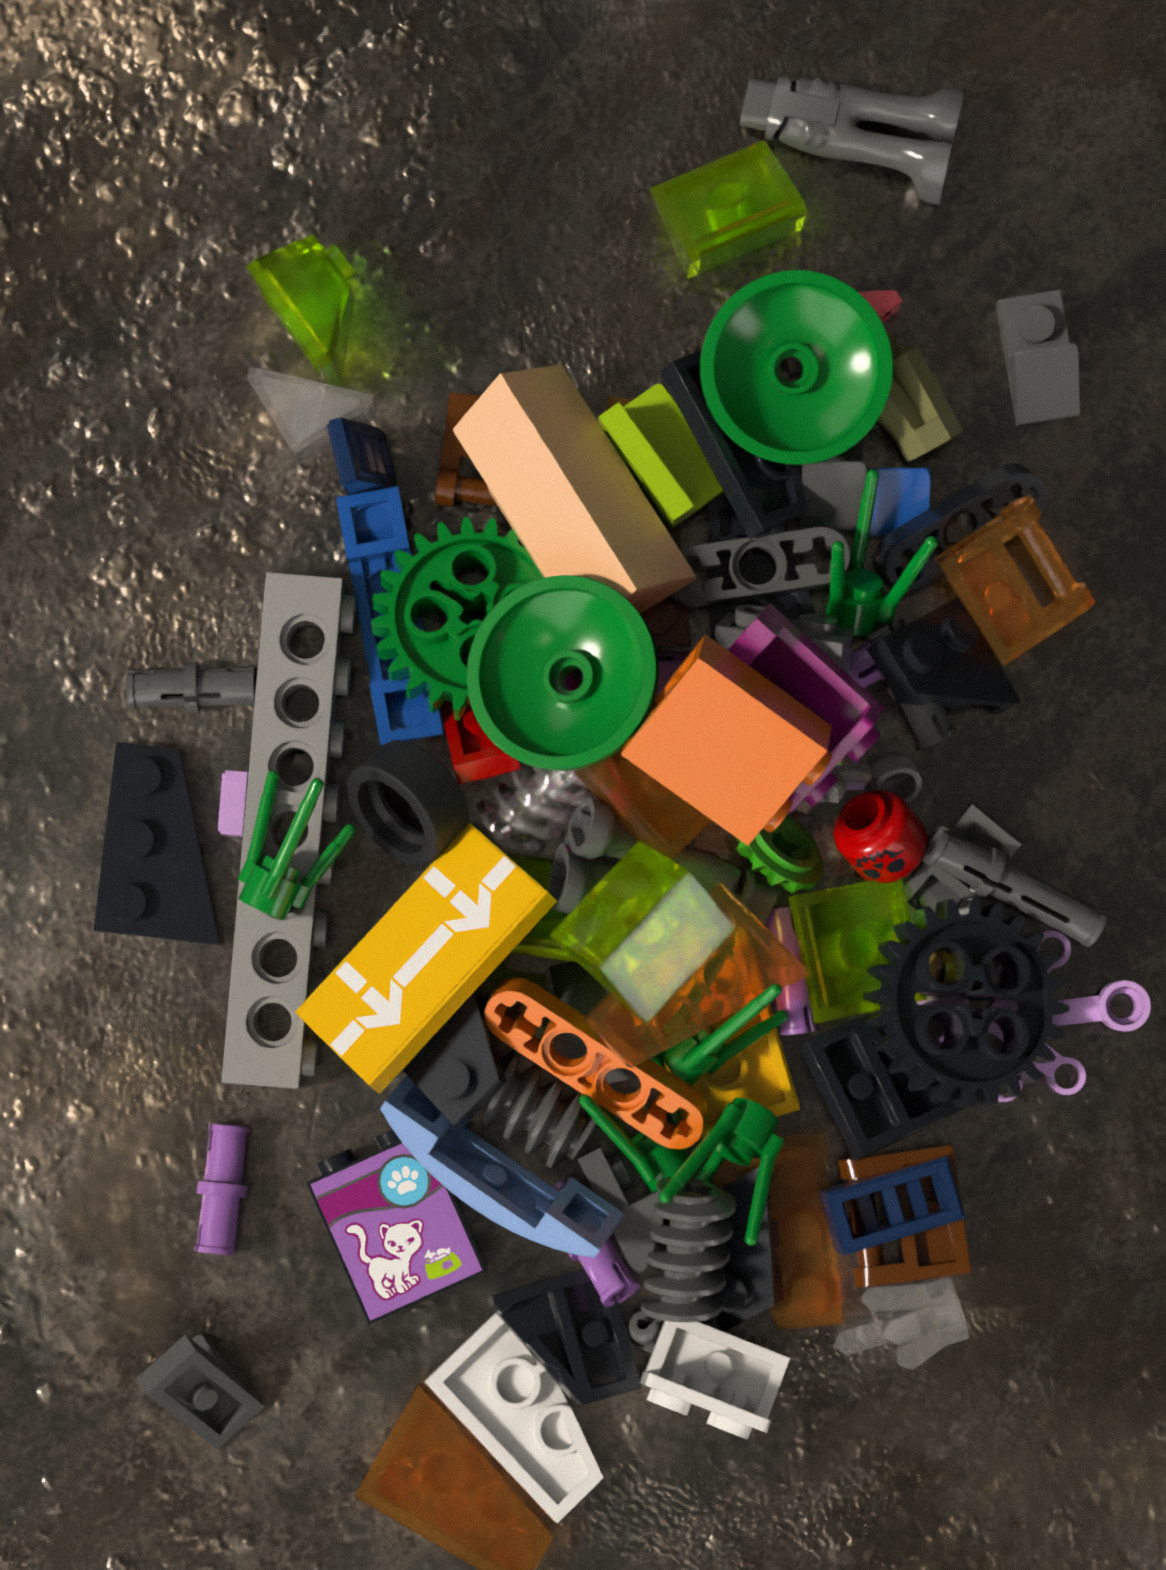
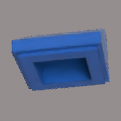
M867 469V472L870 469H875L879 473L869 537H885L894 529L929 509L931 469Z

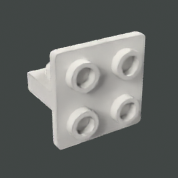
M664 1321L646 1370L642 1371L640 1375V1384L651 1388L647 1397L648 1401L686 1416L691 1404L711 1411L706 1424L748 1440L752 1428L765 1433L768 1432L772 1422L768 1420V1416L790 1358L700 1322Z

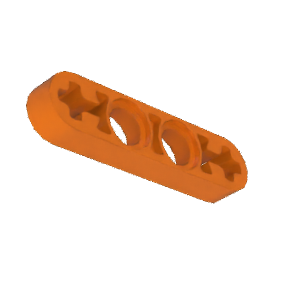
M512 977L501 981L494 988L484 1014L485 1023L489 1031L496 1038L583 1095H589L598 1105L662 1146L669 1149H684L692 1146L700 1139L708 1116V1105L703 1095L693 1086L532 981L525 978ZM516 1001H519L527 1007L524 1015L520 1014L515 1020L505 1015L507 1006L511 1007ZM547 1017L551 1021L548 1023L542 1039L534 1036L537 1027L540 1028L543 1018ZM561 1033H573L584 1041L587 1053L577 1059L563 1057L555 1050L553 1038ZM616 1068H626L638 1076L641 1088L630 1094L619 1093L609 1086L606 1074ZM655 1088L659 1091L657 1100L653 1099L650 1108L646 1109L643 1106L646 1104L651 1089ZM679 1107L689 1113L687 1120L681 1119L676 1125L666 1120L667 1113H674Z

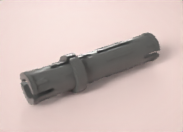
M939 826L928 840L927 850L922 858L923 862L929 866L933 865L969 884V891L980 898L990 895L1029 915L1031 918L1041 921L1081 942L1080 944L1085 947H1090L1094 944L1102 933L1107 920L1105 910L1096 908L1063 891L1052 883L1044 881L1008 862L1007 855L995 847L985 850L948 831L949 829L944 826Z

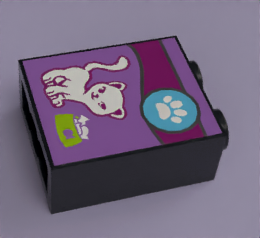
M393 1129L374 1137L378 1149L355 1159L351 1148L316 1163L320 1175L306 1182L369 1325L487 1272L489 1267L459 1198L436 1180L416 1160Z

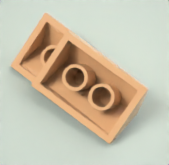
M562 364L500 373L453 428L455 436L487 484L490 495L544 578L572 575L596 580L623 595L640 613L697 580L695 573Z

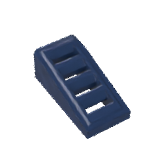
M342 417L329 420L327 429L339 479L347 495L397 486L387 438L381 429Z
M946 1155L818 1191L834 1248L837 1253L843 1256L966 1218L950 1162ZM929 1175L940 1210L930 1213L919 1180ZM905 1183L915 1216L907 1219L903 1217L895 1186ZM880 1191L889 1224L878 1226L869 1195ZM851 1199L855 1200L863 1231L856 1233L852 1232L844 1201Z

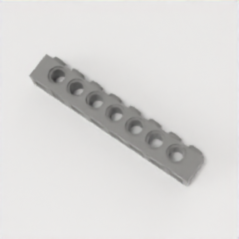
M266 572L240 873L247 860L260 799L269 771H277L279 781L260 865L266 854L276 858L281 847L275 838L276 824L283 816L296 814L314 778H321L324 782V787L307 824V838L301 846L296 848L289 863L301 870L297 879L298 882H300L327 848L324 847L326 822H337L340 784H330L332 758L343 759L346 722L335 721L337 695L348 696L351 678V658H341L343 633H354L356 620V595H346L347 585L342 578ZM315 626L324 633L325 642L323 649L313 658L302 659L296 657L291 649L293 635L302 627ZM302 688L315 691L319 698V708L315 716L305 722L290 720L285 708L290 694ZM304 751L313 760L314 769L312 776L304 784L298 786L287 785L280 774L282 760L291 752ZM335 861L313 887L303 909L296 908L289 912L285 920L270 916L240 901L238 898L245 883L239 880L221 1083L299 1089L304 1087L305 1075L315 1076L319 1040L318 1038L308 1037L309 1026L295 1011L324 981V974H313L315 949H326L329 933V911L319 910L321 885H332ZM280 939L291 943L297 953L295 968L283 977L271 974L264 964L266 948L272 942ZM271 1003H278L284 1006L291 1016L292 1024L290 1031L280 1040H272L264 1036L258 1025V1017L261 1010Z

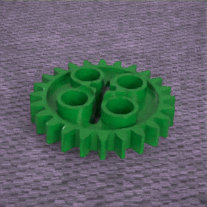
M464 517L461 524V533L453 536L443 522L437 523L438 541L434 543L429 542L419 533L415 534L414 544L417 554L412 556L407 552L397 549L394 553L395 564L401 573L382 570L380 574L381 586L389 593L373 594L372 598L373 609L384 614L371 620L373 635L387 637L376 645L378 658L384 660L396 658L388 667L389 679L393 682L410 676L406 685V696L408 699L412 700L426 690L429 692V712L435 713L445 700L453 702L454 719L459 721L467 705H471L467 689V667L462 661L469 655L474 637L482 621L475 618L481 613L487 616L498 602L515 589L534 580L544 578L526 549L520 545L521 541L513 529L509 531L505 538L497 536L495 518L489 519L483 533H475L469 517ZM478 568L487 575V578L480 584L470 586L458 582L455 576L463 569ZM434 584L441 585L448 591L449 597L439 591L431 590V586ZM427 613L438 614L447 621L442 628L433 632L418 629L414 622L421 615ZM464 613L475 620L471 621L469 625L465 624Z

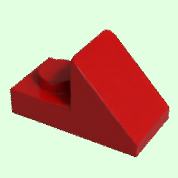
M444 701L440 709L458 785L480 779L493 778L500 774L521 769L520 761L499 749L485 734L474 715L471 705H467L459 721L454 719L453 702Z

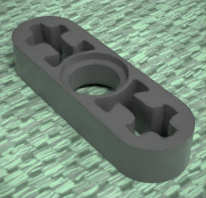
M827 527L757 536L753 539L742 538L689 546L680 550L686 561L698 560V565L702 570L720 568L721 563L717 554L729 553L728 574L735 589L722 590L723 577L705 580L702 592L691 593V588L687 585L671 596L683 605L696 607L830 586V564L827 574H818L814 564L795 566L793 570L798 580L786 581L787 560L780 545L792 544L791 557L809 554L814 541H823V546L827 551H831L832 544L835 541H840L844 544L845 571L850 561L849 546L840 533ZM753 549H761L773 557L776 564V572L769 582L755 585L747 582L741 576L739 560L746 552Z

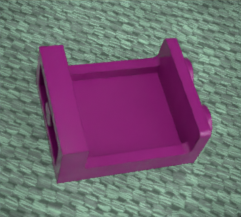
M769 603L727 650L832 725L828 751L832 753V758L824 772L811 786L802 781L789 796V799L793 801L788 812L790 814L803 800L813 807L824 797L839 779L831 770L845 755L856 762L881 735L874 725L885 710V707Z

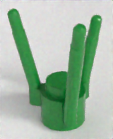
M870 469L866 474L851 559L846 575L844 544L840 541H835L831 548L830 598L825 615L836 618L838 626L854 628L855 636L873 633L879 621L885 624L893 622L898 604L938 545V540L935 537H928L921 548L915 553L887 596L882 587V579L874 572L863 569L879 473L875 469Z
M272 770L266 776L247 860L238 877V880L245 883L238 899L263 913L285 920L292 906L303 909L311 890L355 835L356 828L353 824H347L328 845L300 882H296L301 870L289 863L324 787V782L321 778H314L300 803L276 858L266 854L260 865L279 781L278 772Z
M729 936L721 940L677 1012L661 1027L669 1038L657 1049L658 1054L676 1076L691 1086L706 1072L712 1075L728 1059L752 1045L788 1019V1013L785 1010H779L725 1044V1041L781 994L782 987L774 983L760 995H757L717 1030L701 1018H698L693 1024L688 1022L734 945L733 939Z
M646 1024L642 1025L639 1033L646 1056L665 1068L664 1062L658 1054L657 1049L659 1047L656 1044L651 1027ZM584 1094L580 1096V1105L628 1157L650 1191H658L659 1189L656 1188L657 1181L662 1178L672 1177L689 1157L685 1150L690 1147L669 1149L641 1132L632 1137L611 1112L600 1108L589 1095ZM679 1108L674 1113H667V1120L671 1124L676 1125L682 1119Z
M745 1098L733 1099L731 1104L728 1103L715 1126L660 1192V1201L663 1203L670 1202L710 1154L711 1156L696 1177V1179L708 1183L712 1181L725 1159L739 1165L748 1166L753 1158L761 1157L745 1235V1242L750 1246L755 1245L758 1241L760 1227L763 1222L775 1160L785 1142L781 1137L773 1134L778 1126L776 1116L770 1110L752 1100Z

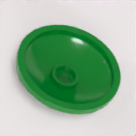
M789 270L772 273L760 277L736 291L727 299L712 319L706 332L700 355V381L703 395L709 411L718 426L735 444L745 451L761 459L780 464L800 465L821 462L833 458L854 446L870 431L880 417L886 405L892 383L893 361L891 346L883 323L874 308L861 294L846 283L826 274L813 271ZM786 357L795 359L801 368L800 375L794 382L784 380L779 372L780 363Z
M572 575L540 578L506 595L494 606L481 623L471 645L467 664L469 700L474 715L485 734L499 749L510 757L535 768L551 771H572L598 764L619 752L629 738L634 736L646 721L655 700L659 679V660L655 641L648 624L636 607L611 587L590 578ZM581 669L583 672L581 686L576 690L569 691L565 683L567 675L572 670Z

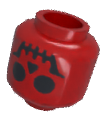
M884 789L867 791L851 798L841 810L835 822L833 833L838 851L866 881L876 884L893 883L908 876L920 864L928 844V836L922 821L898 794Z

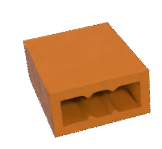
M705 634L655 696L653 706L646 721L634 736H631L625 743L621 755L749 846L762 829L771 833L780 825L793 804L789 796L802 781L811 786L824 772L832 758V753L828 751L832 725Z

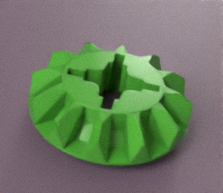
M788 814L773 832L769 833L762 829L749 846L735 837L739 842L736 849L738 853L748 858L753 864L751 870L759 871L765 875L768 884L771 886L780 883L786 891L793 894L800 889L809 891L823 875L824 862L815 840L801 823Z

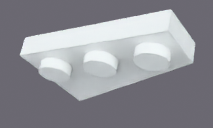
M496 1313L484 1322L423 1381L555 1523H558L604 1478L561 1388Z

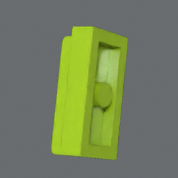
M657 383L624 407L618 402L598 417V423L619 456L671 529L724 492L680 409L662 384Z

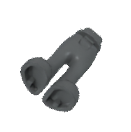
M780 74L777 82L750 77L741 112L740 126L766 131L765 139L774 141L776 132L779 129L780 142L813 155L880 165L900 171L911 177L920 200L940 206L950 166L952 149L961 120L966 89L945 87L930 96H909L873 91L821 78H802L792 80L791 82L788 76ZM861 121L890 124L916 133H925L934 140H920L870 132L860 129L857 124Z
M591 797L583 800L570 818L567 831L569 844L561 842L558 846L552 862L547 891L557 900L551 910L558 912L575 913L582 907L589 895H605L686 924L717 927L720 923L722 929L733 932L738 926L761 931L775 904L778 892L776 885L771 886L766 882L756 880L754 871L751 869L735 866L730 861L718 857L715 852H707L703 849L668 841L620 822L616 819L612 808L607 803ZM606 855L632 861L660 872V874H643L600 857Z

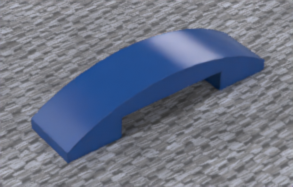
M395 486L336 497L346 557L349 562L354 595H356V606L370 677L369 684L380 745L382 746L395 739L410 742L442 736L444 732L440 708L435 713L429 712V692L426 690L412 700L407 698L406 685L410 676L393 682L389 679L388 667L396 658L388 660L378 658L376 645L387 637H379L373 635L371 620L384 615L373 609V594L389 593L381 586L380 574L382 570L401 573L395 564L394 553L397 549L412 555L399 487ZM421 615L415 620L414 625L418 629L426 631L424 617Z

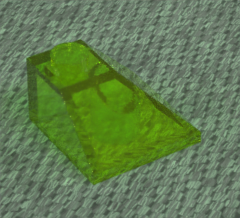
M313 234L256 258L246 265V268L259 294L332 391L342 384L355 295L348 280L356 273L334 243L324 249Z

